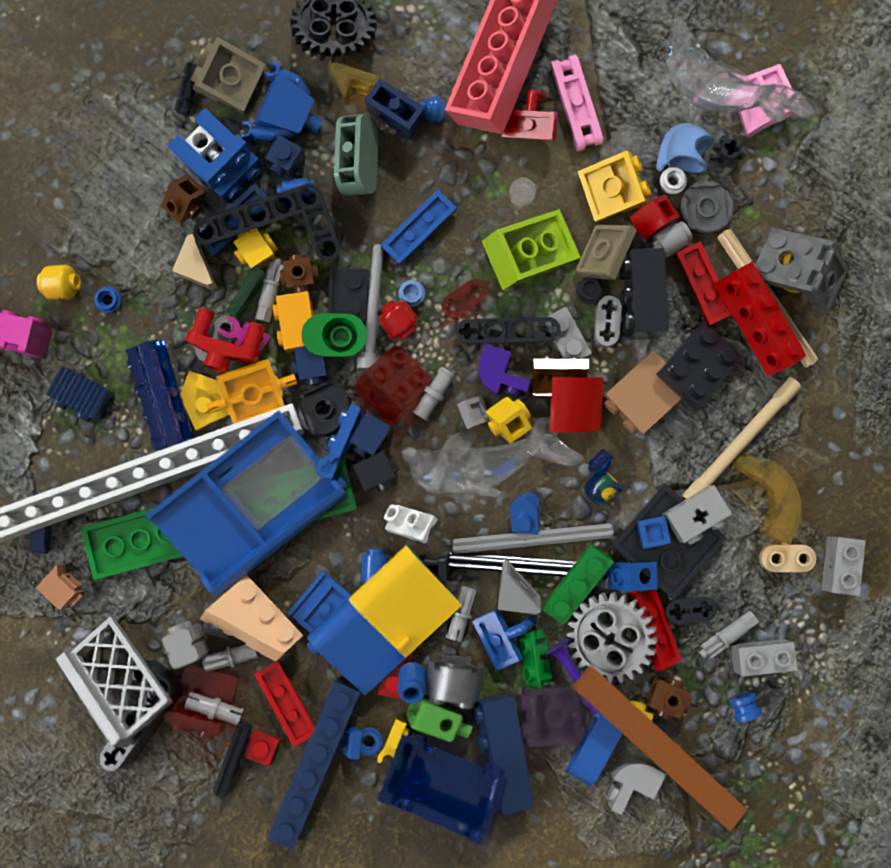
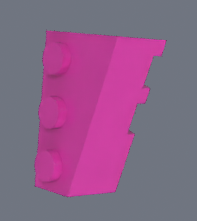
M2 310L0 313V349L45 359L52 328L44 325L43 319L28 316L27 318L19 317L18 313Z

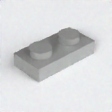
M567 307L547 316L556 319L561 326V334L553 342L562 359L569 357L584 359L592 354ZM551 322L546 323V329L551 337V333L556 332V327H552Z

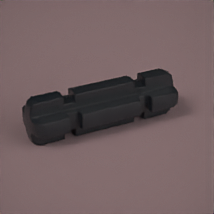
M187 62L184 66L183 73H185V76H182L177 95L179 100H176L174 108L176 113L188 116L190 114V102H193L195 90L192 89L195 82L191 81V77L198 66L194 63Z

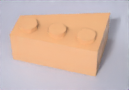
M247 575L207 608L200 618L205 623L209 622L222 629L223 633L229 636L232 635L245 642L248 647L275 662L303 636Z

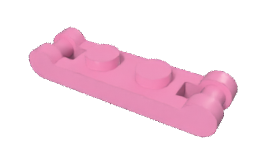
M577 55L568 56L567 60L561 62L559 60L551 61V72L556 81L577 152L585 150L586 146L592 144L594 146L602 145L604 143L603 135ZM569 70L572 72V75L564 77L563 72ZM589 127L591 134L583 136L581 129Z

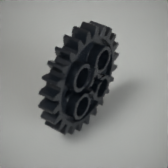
M303 0V2L296 1L297 8H292L290 25L292 37H295V44H301L302 52L310 49V57L320 54V61H323L326 56L330 57L332 63H334L336 57H340L342 62H345L346 55L355 59L356 51L364 54V46L370 48L371 40H375V31H377L376 13L372 11L371 4H365V0ZM333 7H336L335 41H331V12Z

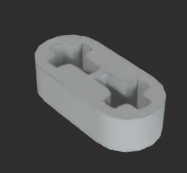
M605 296L596 307L594 340L597 345L603 348L613 346L618 341L620 335L622 306L619 299L614 296ZM607 302L611 303V307L616 308V311L611 313L610 320L606 319V310H602V307L606 306ZM606 324H609V333L614 336L608 342H605L604 337L599 335V333H603Z

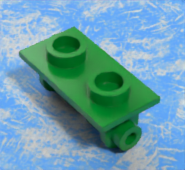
M543 629L526 632L520 636L519 649L523 654L524 662L522 669L523 678L527 686L542 688L544 685H549L550 679H552L550 659L540 660V655L545 654L548 650L547 635L543 633Z

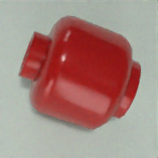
M392 299L380 309L383 314L379 317L378 322L392 339L400 338L403 340L418 328L416 325L418 316L405 300L395 303Z

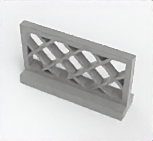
M110 616L70 653L63 652L56 658L57 663L111 746L128 747L134 741L133 736L172 702L114 617ZM112 628L115 632L113 645L103 644L104 633ZM88 647H95L92 663H86L81 656ZM102 648H112L110 664H99ZM119 649H126L128 651L127 665H117ZM99 667L109 668L106 684H99L97 681ZM116 669H126L124 686L113 685ZM133 670H141L143 673L142 687L131 686ZM113 688L123 689L120 706L113 705L111 702ZM130 690H141L138 707L128 706ZM148 691H155L160 698V701L153 708H145ZM127 710L138 711L136 723L129 728L125 723Z

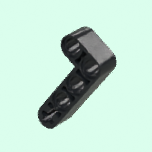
M157 660L144 661L160 685L164 687L166 684L168 688L167 695L172 702L136 733L135 740L128 747L111 746L109 741L107 742L99 757L100 765L106 771L119 770L129 767L134 763L183 693L182 682ZM133 670L131 683L134 686L142 687L143 673L141 670ZM148 691L145 708H153L160 701L155 691ZM140 698L138 699V701L135 703V705H134L133 707H138V706H139V700H140ZM130 710L125 718V723L129 728L136 723L138 712L136 710Z

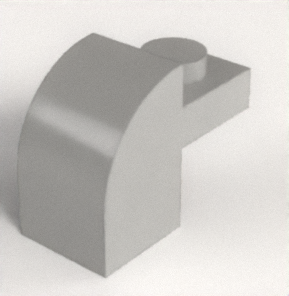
M628 758L616 764L610 774L618 783L617 785L612 784L607 794L611 810L622 815L633 790L654 800L666 776L665 772L658 766L640 758Z

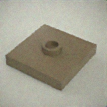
M595 225L575 273L581 277L615 280L636 233V229L629 225Z

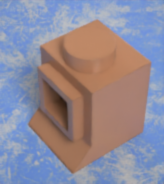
M66 564L56 565L36 587L59 610L69 607L73 609L84 598L81 595L84 592L81 588L83 585L70 573H67Z

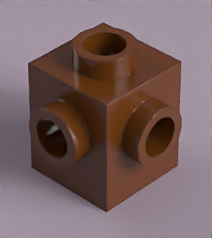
M187 174L171 182L166 187L161 207L179 223L190 218L195 219L203 209L201 205L207 191Z
M293 255L289 257V260L283 261L284 269L280 270V279L282 286H287L291 294L305 291L311 293V291L317 290L316 281L320 280L317 264H313L310 257L305 258V255ZM303 271L301 276H294V272Z
M654 676L645 703L649 707L656 709L655 714L665 719L671 720L672 716L681 719L682 714H686L691 704L690 692L683 688L685 683L669 677L668 681Z

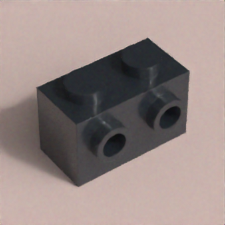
M384 451L353 465L364 491L367 492L376 488L381 492L394 486L393 480L398 478L395 472L400 471L392 455L387 456Z

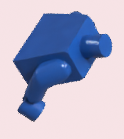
M272 62L270 65L276 72L273 74L265 72L271 85L253 124L257 126L253 127L249 122L244 121L241 125L248 128L249 132L247 134L239 133V135L246 141L254 139L275 141L278 135L287 140L300 134L302 128L316 134L322 119L309 113L314 99L310 96L308 87L301 76L285 69L280 70L279 65L276 62Z

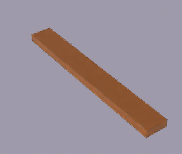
M589 665L572 688L722 826L731 832L747 809L594 667Z

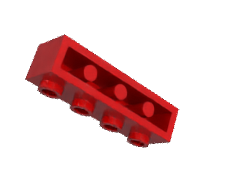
M753 261L715 282L717 289L767 376L787 369L806 357L800 342L794 335L787 319L782 314L774 296L769 291Z

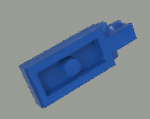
M350 404L348 411H342L338 421V425L341 427L337 436L333 434L327 446V450L330 451L327 457L319 460L316 470L318 476L333 480L362 416L360 407Z

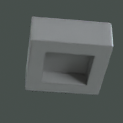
M482 395L457 404L467 429L490 421L485 413L487 407Z

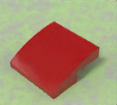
M553 377L550 432L601 431L604 377Z

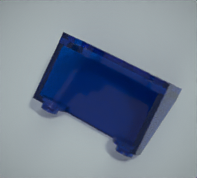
M413 732L411 737L403 734L377 800L424 818L462 837H467L469 841L478 845L488 846L509 779L504 777L505 770L491 764L488 769H485L426 744L428 738Z

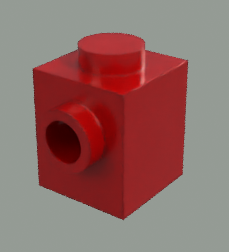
M666 195L651 200L630 217L634 224V229L644 240L652 237L680 218Z

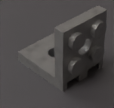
M776 228L771 229L755 265L766 284L804 293L817 314L828 316L849 269L834 241ZM785 256H795L792 263L781 265V261Z

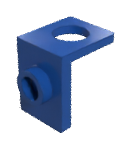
M614 562L609 568V589L621 591L658 589L657 562ZM644 568L650 572V580L647 584L641 583L639 574Z

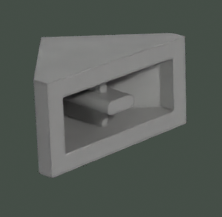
M505 560L502 564L498 610L538 614L541 612L540 595L508 560Z

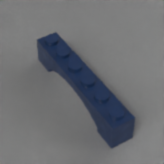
M339 677L335 680L269 833L268 840L291 850L294 849L361 693L351 682Z

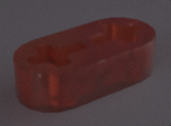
M472 279L451 292L442 301L443 315L448 319L456 320L480 305L487 297L486 284L482 280ZM471 286H474L476 289L482 288L480 291L481 297L477 298L474 295L466 299V296L471 293ZM461 299L463 300V303L458 306L459 312L447 311L449 301L457 303Z

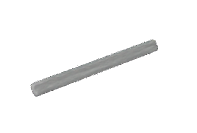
M599 524L540 530L539 534L509 533L459 538L452 541L453 552L458 554L608 539L613 537L614 531L612 524Z

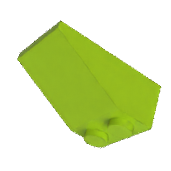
M560 209L497 229L482 240L502 290L529 281L581 258Z

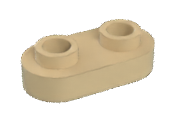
M768 545L761 550L759 562L765 570L770 572H807L815 566L816 554L807 545ZM804 553L807 559L802 564L799 561V556ZM774 554L779 555V562L776 564L772 562Z

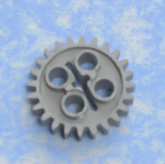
M603 592L599 595V601L592 596L589 598L590 605L585 602L580 604L583 612L576 610L573 615L577 620H572L568 624L575 630L567 633L568 637L574 638V641L568 647L576 648L577 650L572 658L581 657L582 659L578 667L581 668L585 665L589 667L590 665L602 676L607 675L610 683L613 682L615 676H617L620 683H623L625 674L631 680L634 679L636 676L635 670L642 674L645 670L642 663L650 665L652 662L647 655H654L657 651L650 645L658 642L657 638L650 636V634L657 630V627L648 626L653 617L648 616L644 618L642 615L646 607H642L639 610L635 608L637 604L636 599L630 604L627 603V594H624L620 600H617L616 592H612L609 599H607ZM603 612H608L613 616V624H606L603 621ZM595 623L598 628H594L591 624ZM626 628H632L636 631V640H630L626 637ZM611 632L616 635L614 642L609 641V634ZM588 635H594L598 638V647H594L589 643ZM627 647H631L633 652H629ZM611 651L620 652L623 662H615L611 657Z

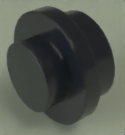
M584 278L576 287L578 299L585 304L596 303L603 294V286L596 278Z

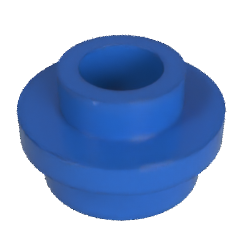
M103 287L95 294L94 303L99 311L111 314L120 308L122 297L116 289ZM109 296H112V303L110 305H106L105 299Z
M363 728L361 730L360 753L366 756L375 755L382 747V735L375 728ZM365 737H372L374 744L366 745L364 742Z

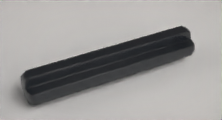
M240 721L236 725L213 789L214 795L220 798H225L230 791L252 731L250 723Z

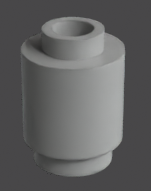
M674 222L654 234L650 246L651 248H664L666 259L686 247L688 242L692 240V234L684 222Z

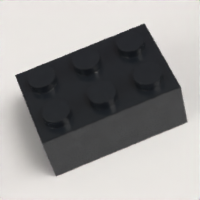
M664 248L631 249L619 269V279L624 280V290L620 293L621 306L625 307L626 317H622V332L627 333V340L659 339L669 331Z

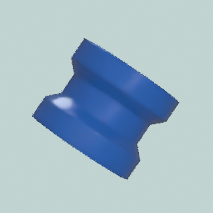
M755 692L740 693L728 699L730 706L735 710L734 719L736 722L751 721L762 715L761 708L757 707L755 703L757 698Z

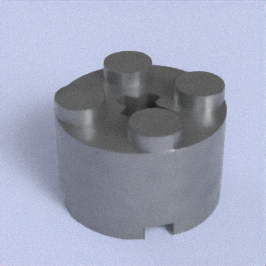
M435 655L430 656L425 693L429 696L428 701L438 705H443L446 701L456 703V706L460 708H473V703L479 700L484 665L478 662V666H474L471 664L472 659L461 656L441 655V660H434Z

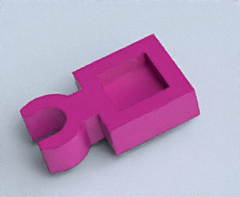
M227 316L226 319L232 322L233 328L230 331L220 328L218 331L224 337H235L232 344L239 346L244 342L249 323L245 322L241 328L235 318ZM265 332L258 349L260 353L271 337Z

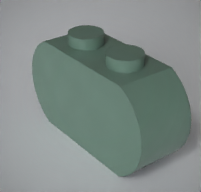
M368 113L341 116L336 121L334 158L336 185L343 196L372 194L377 187L378 131L376 124Z

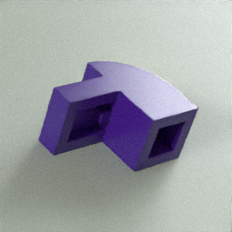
M485 344L478 367L479 379L483 387L495 396H497L500 386L505 388L504 392L514 396H520V393L526 394L530 381L505 373L511 352Z

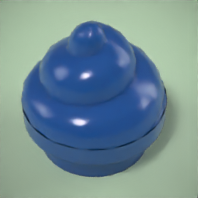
M434 96L418 103L425 109L424 119L432 124L433 122H441L446 102L441 101L440 97Z

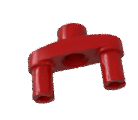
M199 307L192 330H188L185 341L207 353L203 364L205 367L227 373L231 361L242 363H256L260 355V350L258 349L266 329L263 325L250 322L244 342L238 346L209 337L208 332L215 313Z

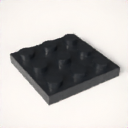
M663 484L610 545L630 563L657 562L658 587L674 600L724 543L727 537L718 529L712 530L710 527L702 532L703 537L692 544L688 542L681 543L667 524L671 540L670 544L642 548L637 521L663 516L664 512L684 501L668 485ZM695 511L696 516L692 519L701 522L700 517L702 515ZM642 569L641 572L650 579L648 569Z

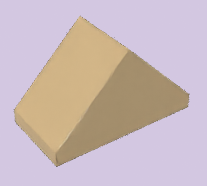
M193 234L188 235L172 271L186 280L211 290L217 289L218 287L199 242Z

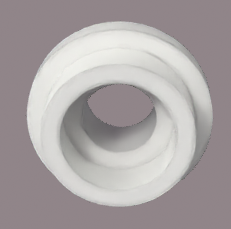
M676 167L666 169L660 177V186L668 194L680 193L687 184L686 174ZM675 178L677 185H671L668 179Z

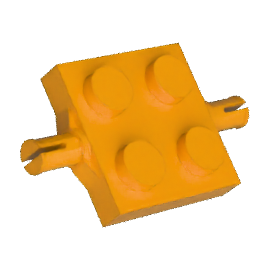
M269 359L216 376L221 389V399L205 403L209 414L225 409L230 415L233 424L285 406L282 399V389L297 385L294 373L278 379L272 370Z

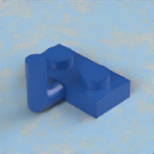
M497 608L475 618L472 622L496 670H499L523 658L513 638L528 632L537 623V620L534 616L530 615L520 624L508 628Z

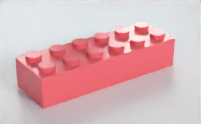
M490 0L445 108V111L457 125L503 135L558 0Z

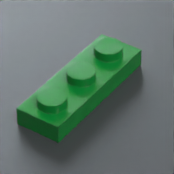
M590 544L544 602L542 610L565 625L614 563L613 558L593 544Z

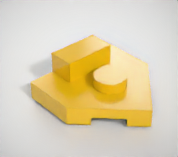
M189 371L180 398L195 430H201L220 419L230 416L225 409L209 414L205 403L221 399V389L218 381Z

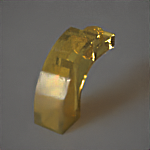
M750 455L737 457L732 468L757 481L768 495V513L758 531L780 544L790 545L798 530L801 519V499L795 482L788 472L773 460L766 461L763 467H761L762 462Z

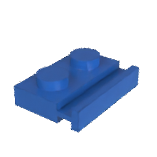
M322 571L287 614L292 616L311 633L352 594L336 580L332 579L325 571Z

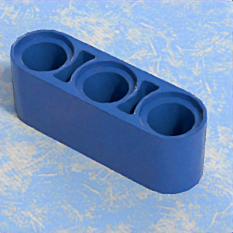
M599 712L595 714L566 770V773L591 787L597 781L622 735Z

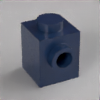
M278 135L265 159L271 172L282 178L286 176L289 179H294L306 157L301 147Z
M305 346L294 348L296 361H292V368L295 377L299 376V380L302 383L307 382V386H313L323 382V379H329L326 357L311 353Z

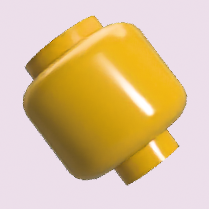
M69 265L46 266L37 276V288L49 300L72 299L81 287L80 276Z

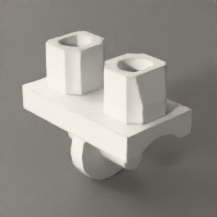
M392 504L384 515V519L388 522L385 527L388 532L422 543L427 542L430 529L438 520L433 515Z

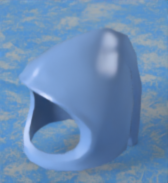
M681 123L672 127L665 134L661 143L656 169L662 171L668 165L679 168L684 172H705L707 164L701 157L712 146L714 142L713 136L695 124Z

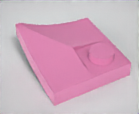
M780 64L729 83V91L737 107L747 138L752 137L774 123L800 113L801 106Z

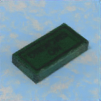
M256 266L252 269L227 308L226 312L238 321H240L264 284L263 279L266 274L263 270Z

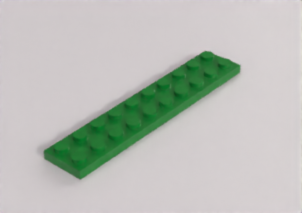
M343 457L334 476L339 474L349 486L345 489L348 494L316 520L358 509L345 457ZM310 465L229 487V489L258 522H264L318 479V475ZM154 508L81 527L93 580L183 557L156 525L145 517Z

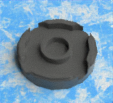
M702 181L695 183L684 193L680 200L679 213L682 222L687 225L689 230L697 234L710 235L719 232L728 224L733 215L734 203L731 194L727 189L725 190L721 187L720 184L713 181Z

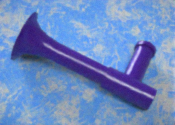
M569 638L547 650L545 655L555 656L564 666L575 684L581 674L568 653L567 642ZM613 680V682H612L611 684H612L614 687H616V684H615V682H614V680ZM583 698L592 714L594 715L598 713V711Z

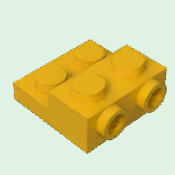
M628 150L578 171L595 222H600L619 213H627L649 203L647 197L651 196V191L647 181H641L639 171H642L643 168L637 155L633 156Z

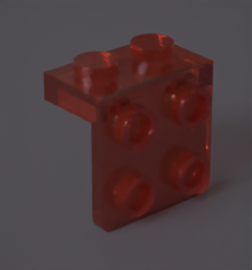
M396 345L362 373L354 389L363 400L367 401L377 411L380 417L386 419L392 425L399 419L407 406L424 392L426 386L429 387L433 378L400 346Z
M189 664L184 668L181 679L183 693L177 703L166 712L164 722L171 724V728L175 730L187 731L191 729L198 731V735L201 737L213 739L214 736L218 737L225 730L227 722L217 718L211 720L208 719V715L185 709L189 694L193 691L211 699L217 697L221 699L220 702L232 705L238 679L234 675L215 670L207 672L204 667Z

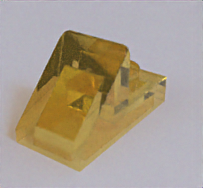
M329 60L328 63L330 75L346 106H348L354 88L360 94L368 96L380 76L337 62L332 63Z

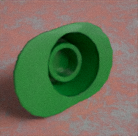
M322 313L307 319L302 327L301 337L307 350L315 355L347 357L355 355L362 350L366 344L367 330L362 320L355 315Z

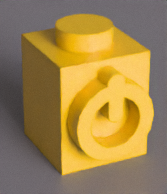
M255 228L240 233L237 236L238 239L234 241V244L238 250L234 253L242 265L248 263L256 274L267 267L269 262H274L276 258L274 253L278 251V248L265 229L258 231Z
M506 396L485 411L490 420L487 425L495 436L501 435L510 444L532 429L528 421L532 418L531 414L519 399L513 402Z

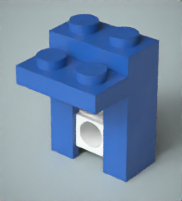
M204 108L194 118L199 127L186 140L178 135L168 147L180 161L227 204L230 200L233 201L242 193V188L248 181L252 182L260 175L263 166L259 158L251 152L247 143L239 135L235 137ZM201 140H208L205 147L197 148V144ZM218 147L223 150L221 153L217 151ZM208 157L210 158V161L212 160L210 164L206 161Z

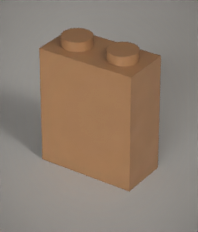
M654 350L603 396L606 400L604 402L606 408L612 414L618 413L623 418V426L632 435L635 433L638 436L643 435L681 400L656 375L666 362Z

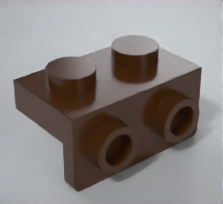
M542 357L534 359L532 368V397L552 398L553 377H587L589 359H580L578 357H569L567 359Z

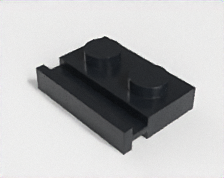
M330 268L328 313L355 315L366 324L369 286L368 269Z

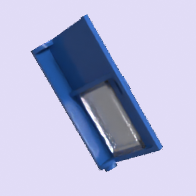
M278 410L146 514L145 517L156 525L200 574V579L206 589L215 598H218L348 494L345 489L349 486L339 474L334 476L332 481L316 474L320 458L281 411Z

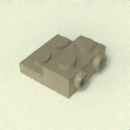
M217 37L214 44L208 42L202 54L206 61L202 68L196 67L191 77V81L195 82L192 89L215 102L220 101L243 113L266 64Z

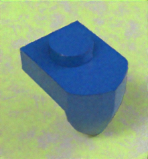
M532 491L525 492L519 495L510 507L512 532L539 534L541 530L540 500Z

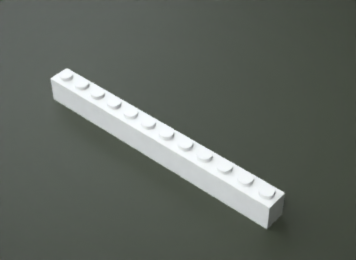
M293 404L280 407L1 507L0 543L202 471L278 410L281 411L300 435L304 434L296 408Z

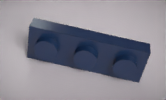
M254 183L225 210L266 197L267 195ZM254 206L251 209V215L256 220L265 214V210L261 206ZM228 215L226 217L228 227L232 229L239 227L240 221L237 216ZM209 224L201 233L205 237H212L214 229ZM239 234L203 245L216 258L237 239Z

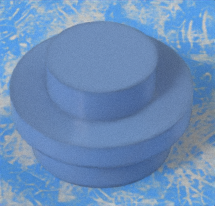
M408 280L399 288V299L405 300L410 307H416L423 302L425 289L420 282Z

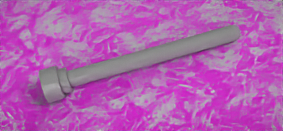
M376 244L373 247L366 319L367 340L364 345V352L357 358V370L368 372L378 371L379 365L374 349L383 261V248L380 244Z

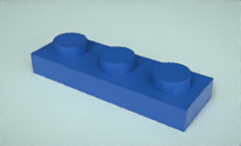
M439 190L435 191L381 244V247L401 265L457 211V208Z

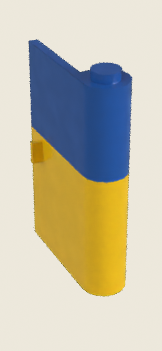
M406 545L307 636L310 641L307 646L317 657L322 655L365 696L455 613L462 604Z

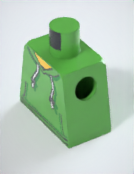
M427 694L419 702L410 703L406 717L413 729L449 742L453 741L455 734L464 738L469 737L473 723L462 719L463 715L457 707L446 702L443 705L430 703Z

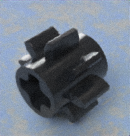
M722 135L719 139L720 144H714L711 149L716 152L712 161H717L721 164V169L728 165L735 169L738 166V160H743L746 157V154L741 152L745 142L740 143L736 139L737 135L728 139Z

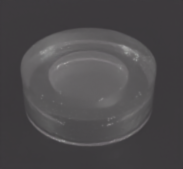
M527 178L516 179L511 184L509 190L511 201L518 206H527L533 202L536 195L534 183Z

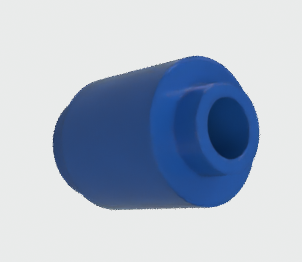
M307 178L282 180V186H277V193L304 183H314V180H307ZM307 188L302 192L304 201L308 203L316 201L314 189ZM280 197L278 199L279 202H284L285 207H292L291 201L288 198Z
M367 549V554H361V581H363V585L389 561V555H383V549Z
M407 663L399 670L398 694L407 703H417L426 693V671L418 663Z

